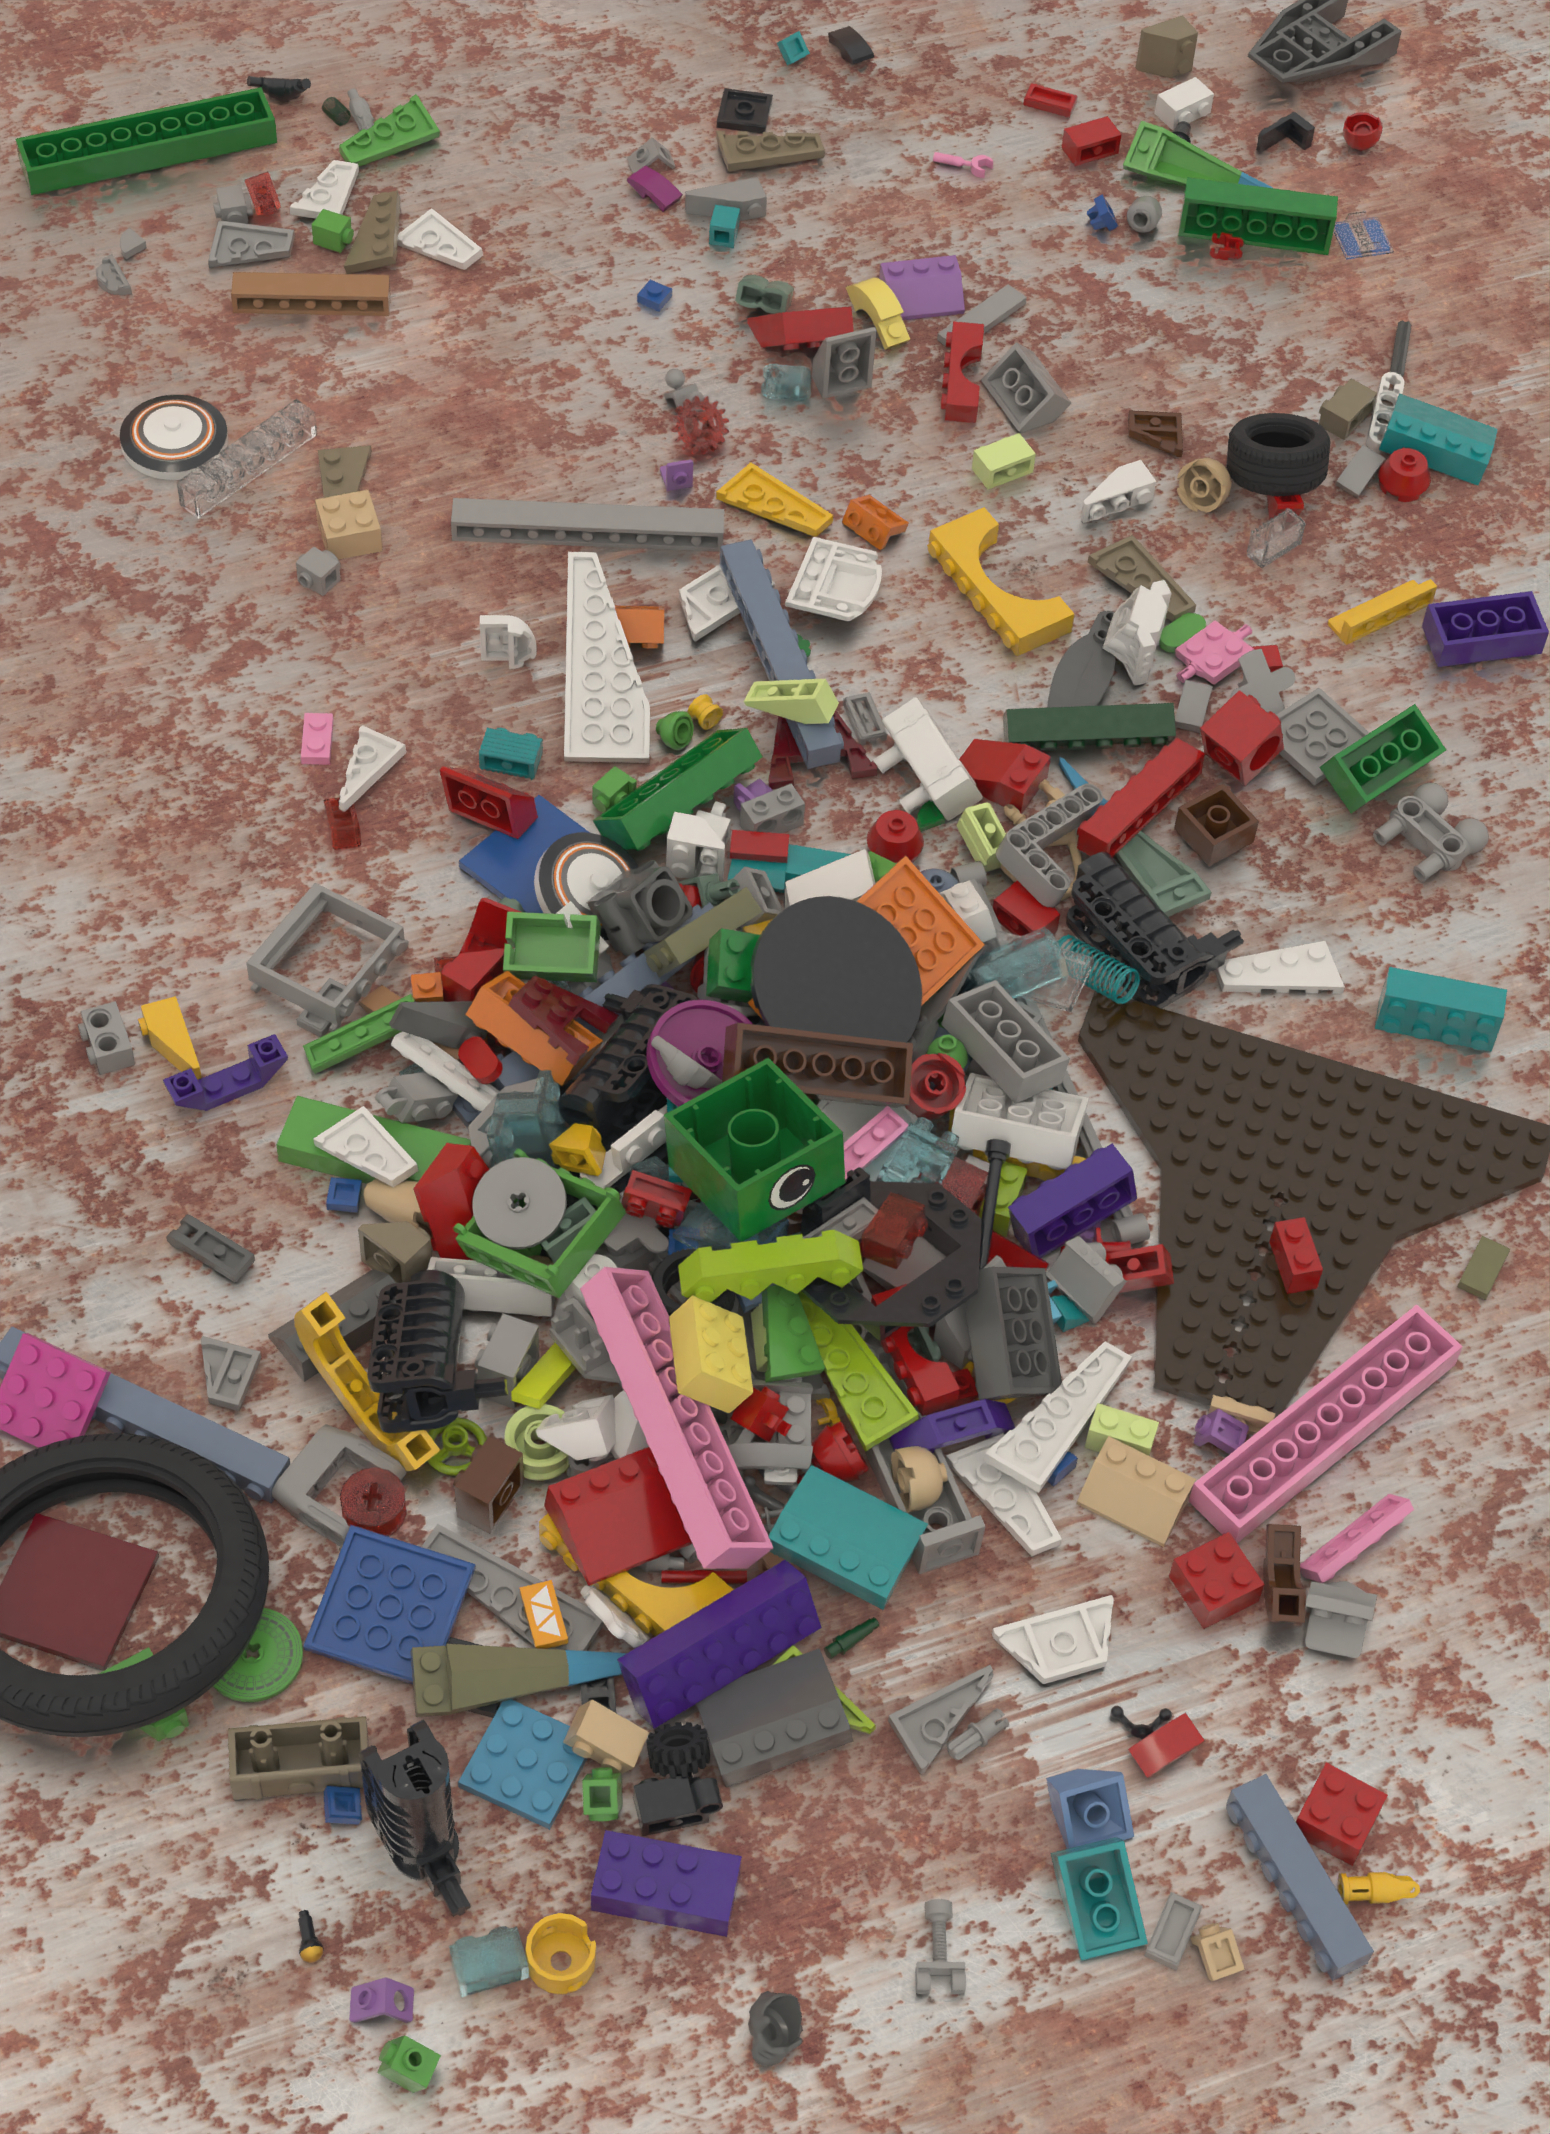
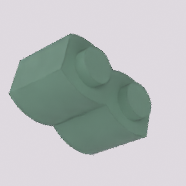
M746 275L738 283L735 301L747 308L760 307L771 314L786 312L791 306L794 287L786 282H769L758 275Z

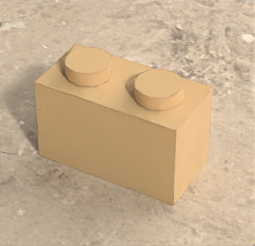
M590 1700L578 1708L563 1743L572 1747V1751L578 1756L591 1758L600 1763L601 1767H610L613 1773L624 1774L635 1767L649 1732L596 1701Z

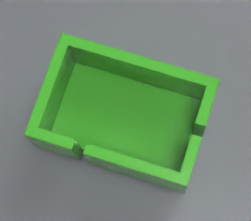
M507 912L505 938L508 944H505L503 971H509L518 979L530 980L535 975L547 981L597 983L601 924L597 915L570 914V922L573 928H568V922L564 914Z

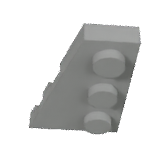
M218 220L208 259L209 268L290 257L295 238L294 230Z

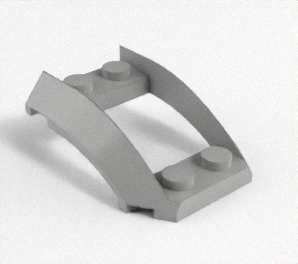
M752 1380V1386L757 1390L762 1391L765 1386L781 1396L778 1402L789 1408L783 1420L792 1426L786 1436L777 1432V1443L756 1442L727 1445L737 1468L783 1470L786 1467L802 1469V1472H807L811 1465L813 1446H811L812 1385L804 1382L781 1380L767 1383L765 1380Z

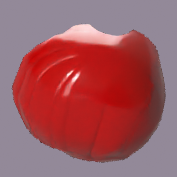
M1356 112L1347 116L1344 122V140L1352 149L1359 151L1368 150L1379 141L1383 130V123L1379 117L1377 118L1370 113Z

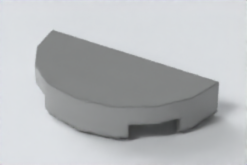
M113 254L103 258L102 264L96 269L98 285L110 294H132L131 286Z

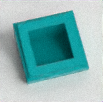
M1066 1295L1050 1297L1062 1315L1056 1322L1062 1332L1089 1321Z

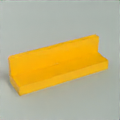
M1432 579L1419 585L1415 580L1408 581L1330 618L1328 626L1345 645H1348L1427 607L1428 604H1432L1437 585Z

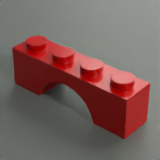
M953 321L952 332H947L945 347L950 348V352H945L944 368H949L948 373H943L942 389H947V394L942 393L940 408L945 410V421L976 423L980 386L969 381L963 375L962 370L972 363L981 361L984 324Z
M907 1284L872 1295L871 1303L875 1307ZM902 1326L882 1340L881 1345L885 1353H890L894 1360L893 1366L896 1376L899 1380H904L908 1388L907 1396L909 1402L913 1407L917 1406L921 1416L957 1404L960 1388L947 1362L930 1361L917 1354L911 1347L907 1334L914 1327Z

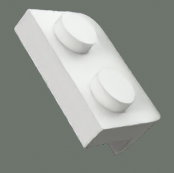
M480 615L481 661H509V669H516L522 667L524 661L529 658H535L537 651L536 640L531 629L524 621L510 615Z

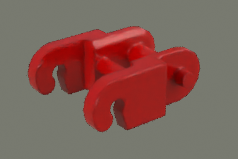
M1216 233L1212 235L1213 243L1224 245V248L1220 247L1218 249V253H1215V248H1211L1210 256L1212 258L1228 260L1229 258L1239 259L1242 257L1243 252L1240 248L1244 245L1243 239L1232 237V234L1221 233L1220 238H1217Z

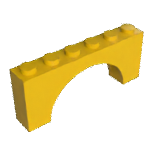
M985 507L930 530L929 543L927 545L930 555L938 560L944 572L957 583L961 593L967 595L972 601L975 610L981 612L986 618L989 627L1000 635L1004 645L1010 648L1016 656H1020L1072 632L1075 614L1060 596L1045 600H1029L1016 597L997 587L986 576L979 558L987 548L997 543L999 524Z
M547 1513L539 1521L540 1541L547 1549L551 1551L555 1549L563 1556L564 1562L573 1571L579 1570ZM626 1571L592 1584L599 1591L602 1590L607 1594L610 1600L623 1612L626 1611L630 1614L642 1631L647 1634L650 1632L655 1637L734 1590L714 1572L695 1584L675 1588L659 1587L645 1583Z

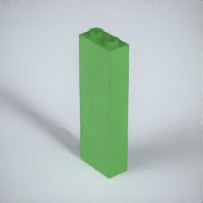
M297 1096L276 1144L278 1161L346 1179L362 1180V1183L365 1184L376 1179L316 1147L313 1141L315 1137L356 1110ZM373 1115L417 1163L419 1171L407 1178L406 1181L418 1182L446 1143L471 1146V1141L467 1138Z

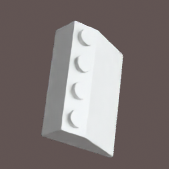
M970 1073L965 1085L966 1093L962 1101L957 1105L954 1113L949 1144L957 1145L963 1150L976 1149L985 1151L987 1140L999 1139L1011 1144L1009 1157L1017 1158L1023 1163L1036 1162L1056 1170L1067 1169L1072 1165L1089 1098L1048 1089L1015 1104L991 1077Z

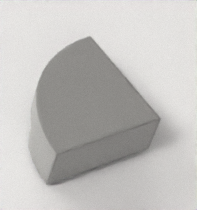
M128 228L120 238L121 253L125 259L147 248L146 241L131 228Z

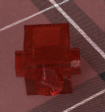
M269 172L244 180L257 216H269L281 208Z

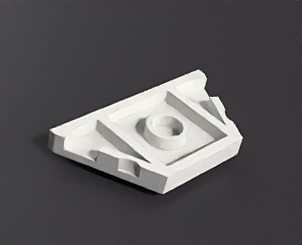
M720 564L679 589V599L695 642L740 613ZM772 581V587L775 589V582Z
M1110 1595L996 1627L992 1630V1636L1042 1684L1105 1667L1107 1663L1114 1599Z

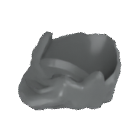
M769 1991L761 1993L749 2011L748 2027L750 2034L753 2036L751 2052L756 2063L762 2066H772L782 2062L784 2057L802 2044L803 2040L800 2038V2034L803 2031L801 2025L802 2013L798 1998L792 1994Z

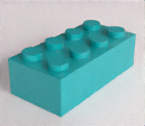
M1389 967L1378 1001L1375 1029L1383 1030L1387 1033L1414 1036L1418 1039L1439 1041L1448 1045L1455 1044L1479 1051L1492 1052L1504 1019L1507 989Z

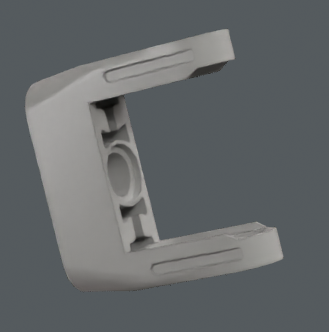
M325 1424L279 1477L272 1489L271 1496L298 1521L342 1547L350 1528L346 1520L314 1500L339 1468L347 1460L381 1482L394 1485L400 1483L406 1475V1470L397 1460L357 1435Z

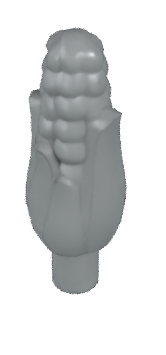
M355 88L350 89L347 94L350 98L349 109L351 115L358 125L359 132L363 129L367 130L374 125L373 122L375 120L371 114L369 104L364 98L359 96Z

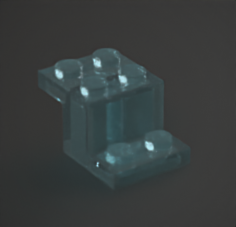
M551 1070L538 1072L534 1092L497 1094L487 1134L495 1165L515 1158L513 1153L517 1148L524 1151L530 1158H552V1150L549 1144L561 1135L560 1124L565 1123V1120L558 1107L560 1097L559 1084L554 1083Z

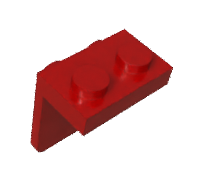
M481 898L460 953L500 948L505 950V944H508L505 938L507 912L521 911L488 898Z
M632 1170L621 1204L626 1209V1213L633 1217L643 1218L645 1215L656 1219L655 1222L663 1227L673 1228L674 1225L680 1227L692 1190Z

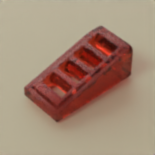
M340 797L325 799L324 808L333 849L360 847L361 831L354 804L345 812L337 811L340 810Z

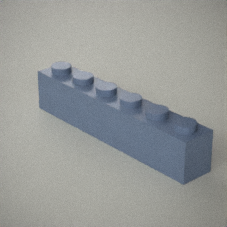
M1267 1774L1232 1789L1226 1803L1227 1813L1233 1823H1238L1244 1832V1841L1248 1849L1252 1853L1256 1852L1262 1862L1261 1869L1269 1882H1273L1278 1889L1279 1899L1283 1908L1287 1912L1291 1911L1296 1919L1297 1930L1301 1938L1305 1942L1309 1941L1315 1951V1960L1321 1971L1327 1972L1331 1980L1334 1981L1368 1964L1374 1950Z

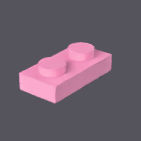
M332 713L304 714L301 764L330 765L334 722Z

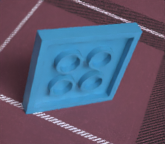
M511 1699L501 1703L460 1777L458 1787L550 1830L588 1758L578 1756L572 1751V1747L563 1743L570 1728L569 1725Z

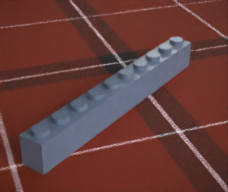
M752 539L720 546V567L769 681L816 679L814 671L809 670L807 667L805 651L803 649L800 650L798 646L796 630L790 628L788 612L786 609H782L780 605L779 591L772 587L771 574L769 569H765L763 566V556L760 549L756 550ZM833 716L829 723L803 724L786 718L807 769L840 762L841 749H844V742L841 733H836Z
M708 903L701 909L697 904L692 908L690 918L671 934L714 908L713 905ZM659 942L647 943L642 949L645 952ZM633 953L620 962V965L623 967L615 974L611 969L598 979L601 984L599 987L593 990L589 986L579 993L578 996L603 1007L602 1004L605 1002L604 997L607 993L628 998L634 990L641 991L646 985H661L695 959L696 955L659 978L657 973L649 968L646 961L647 957L644 953L638 957ZM580 1017L575 1020L593 1034L600 1031ZM511 1049L513 1052L506 1057L502 1053L497 1055L503 1064V1070L499 1078L490 1083V1085L501 1091L505 1086L538 1079L544 1072L536 1066L526 1063L521 1058V1055Z
M12 1326L0 1342L1 1379H4L22 1334L25 1333ZM112 1373L91 1421L95 1419L104 1423L114 1433L154 1437L187 1448L215 1464L240 1489L244 1490L249 1497L258 1501L263 1499L272 1504L274 1498L271 1496L272 1489L279 1477L290 1465L289 1457Z

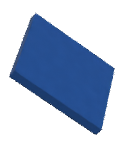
M540 795L534 798L538 818L519 839L495 830L459 860V867L499 898L516 899L522 905L523 912L543 913L537 900L534 886L535 870L543 853L563 836L578 832L590 833Z
M350 1525L303 1648L306 1651L413 1685L410 1654L412 1647L446 1646L448 1644L476 1565Z

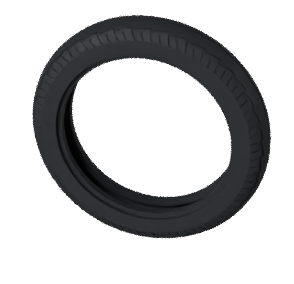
M120 1433L84 1435L57 1441L32 1450L0 1468V1547L20 1526L34 1517L36 1513H41L61 1502L81 1496L107 1492H124L152 1497L180 1509L204 1530L217 1552V1566L213 1586L198 1616L175 1641L139 1663L101 1674L65 1675L33 1668L12 1658L0 1649L1 1720L30 1731L56 1736L93 1737L117 1734L149 1725L176 1713L202 1696L230 1670L246 1649L261 1619L268 1590L269 1556L265 1535L255 1510L243 1491L223 1470L201 1455L172 1442L154 1437Z

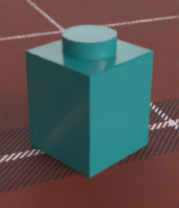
M715 205L709 228L710 245L734 248L739 231L740 208Z

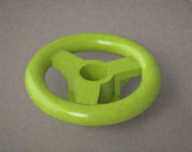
M457 1417L447 1426L430 1429L428 1434L433 1441L442 1431L444 1432L442 1434L443 1448L431 1457L428 1463L440 1473L457 1476L462 1469L466 1470L471 1462L460 1466H450L442 1462L451 1456H459L461 1454L471 1458L475 1447L469 1445L466 1429L476 1436L478 1445L483 1446L487 1437L482 1428L469 1419ZM453 1442L460 1443L458 1445H452Z

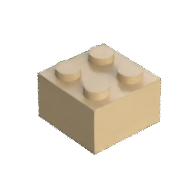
M369 490L315 499L317 523L325 550L332 552L338 559L382 551L381 528Z

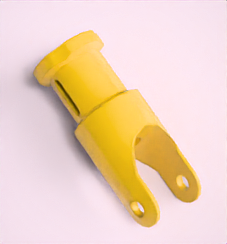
M1368 1872L1367 1876L1347 1877L1346 1873H1339L1337 1880L1338 1893L1346 1905H1348L1349 1901L1368 1900L1370 1904L1390 1903L1402 1898H1415L1420 1893L1419 1884L1406 1875L1395 1876L1386 1872Z

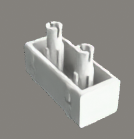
M918 698L911 699L883 718L882 722L895 743L893 747L873 759L877 767L884 774L904 759V761H908L921 781L920 787L899 799L907 813L911 814V812L930 800L935 803L946 820L950 821L964 812L966 808L973 806L983 798L976 787L975 781L943 737L941 729Z

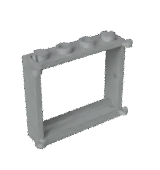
M314 883L246 962L249 981L253 982L250 988L256 993L262 987L332 1023L329 1030L335 1031L341 1027V1021L346 1016L349 1017L355 1004L360 998L365 997L369 993L375 980L386 973L390 962L395 956L401 955L407 949L409 942L404 939L403 926ZM322 911L325 913L328 911L385 940L334 1002L272 970Z

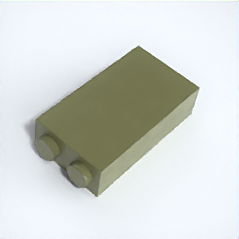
M745 887L643 952L647 957V964L660 978L709 947V939L721 928L735 930L763 911L749 889Z

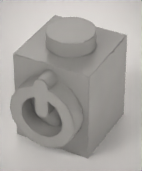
M242 185L216 188L218 202L213 203L216 218H221V221L248 224L247 216L253 215L250 195L249 193H243Z
M313 547L306 554H302L296 562L298 582L303 587L310 588L321 596H324L341 580L340 562L328 550L321 551Z

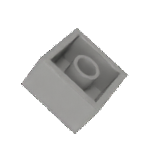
M503 1313L498 1324H492L487 1337L489 1343L485 1350L480 1349L478 1352L475 1367L478 1368V1380L501 1377L507 1379V1396L488 1397L485 1399L515 1409L517 1402L511 1401V1391L539 1359L538 1325Z

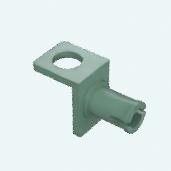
M718 874L698 876L678 882L683 885L698 884L702 908L708 903L716 907L724 899H728L740 891V889L731 891L732 887L740 886L737 880L729 879L728 881L720 882Z

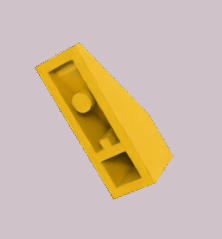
M176 996L141 1005L143 1018L138 1019V1024L142 1036L148 1035L151 1046L179 1071L183 1072L191 1068L197 1080L201 1079L200 1066Z

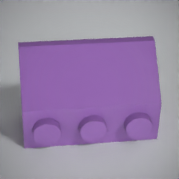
M956 255L880 264L879 279L889 286L904 311L901 314L902 320L964 314L962 276Z

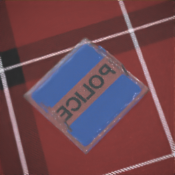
M1366 211L1349 213L1344 222L1335 223L1334 234L1346 260L1394 253L1378 217L1367 218Z

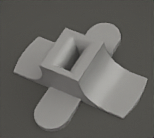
M1262 649L1245 653L1238 659L1243 671V681L1237 684L1239 688L1232 691L1230 698L1240 690L1246 696L1252 695L1260 703L1261 708L1266 712L1271 711L1277 715L1285 709L1279 692L1294 684L1295 673L1288 667L1270 672Z
M627 1213L604 1241L607 1246L616 1252L624 1247L631 1254L643 1246L651 1252L663 1253L669 1245L668 1239L658 1230L660 1225L655 1222L656 1219L645 1215L643 1218H637Z

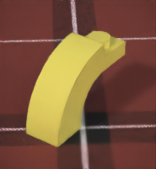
M873 277L846 287L855 312L862 309L870 316L885 350L910 340L901 317L904 311L895 294L885 282Z

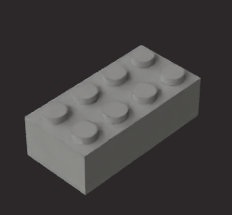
M996 980L948 1000L942 1026L964 1044L968 1054L1015 1104L1062 1083L1070 1058Z

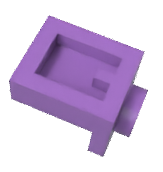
M760 778L746 788L741 783H738L734 786V804L741 811V803L773 790Z
M1218 1408L1207 1415L1201 1416L1195 1426V1432L1197 1433L1194 1444L1200 1447L1210 1442L1231 1454L1245 1443L1249 1426Z

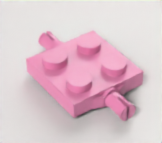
M1216 620L1175 649V656L1187 666L1176 674L1177 679L1181 683H1185V680H1188L1193 675L1205 678L1213 685L1218 683L1240 667L1238 659L1241 656L1254 650V648L1243 641L1244 638L1252 634L1251 627L1245 624L1236 632H1232Z

